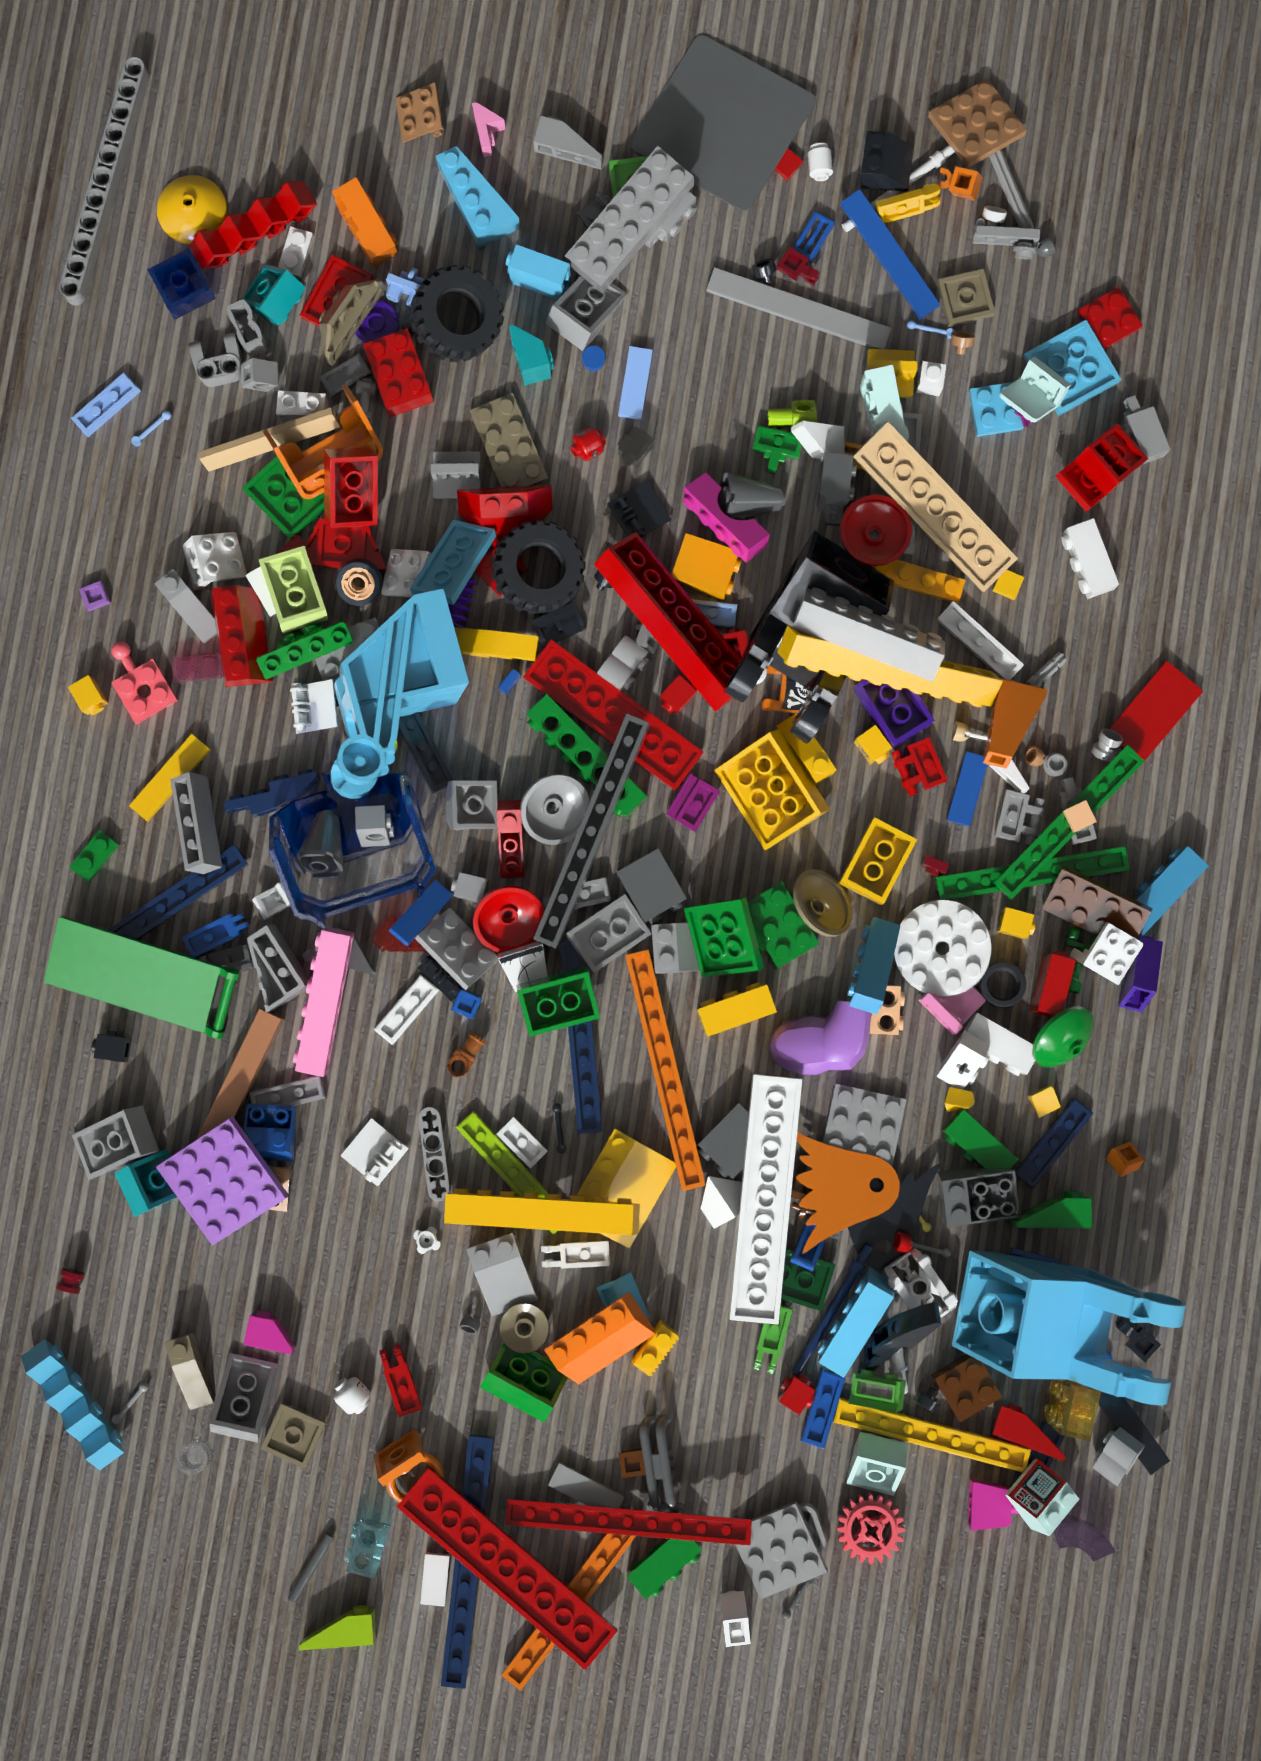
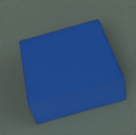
M511 669L499 684V690L505 696L510 693L521 679L520 674L516 670Z
M462 989L456 996L450 1010L473 1020L482 997Z

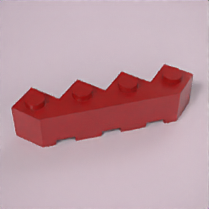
M289 180L281 186V190L275 197H259L255 199L247 213H231L227 215L217 230L207 231L203 229L197 232L189 247L202 269L222 267L228 263V257L237 252L241 256L257 247L255 243L265 236L271 239L285 231L284 226L294 220L299 223L306 219L316 207L317 202L304 181Z

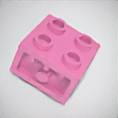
M972 987L966 992L949 997L937 996L935 993L932 995L925 993L918 1001L951 1034H957L963 1028L962 1025L985 1003L986 999Z

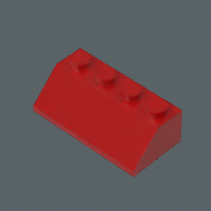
M237 585L212 588L211 598L225 688L273 682L272 677L265 679L256 660L258 656L268 652L262 606L253 588Z

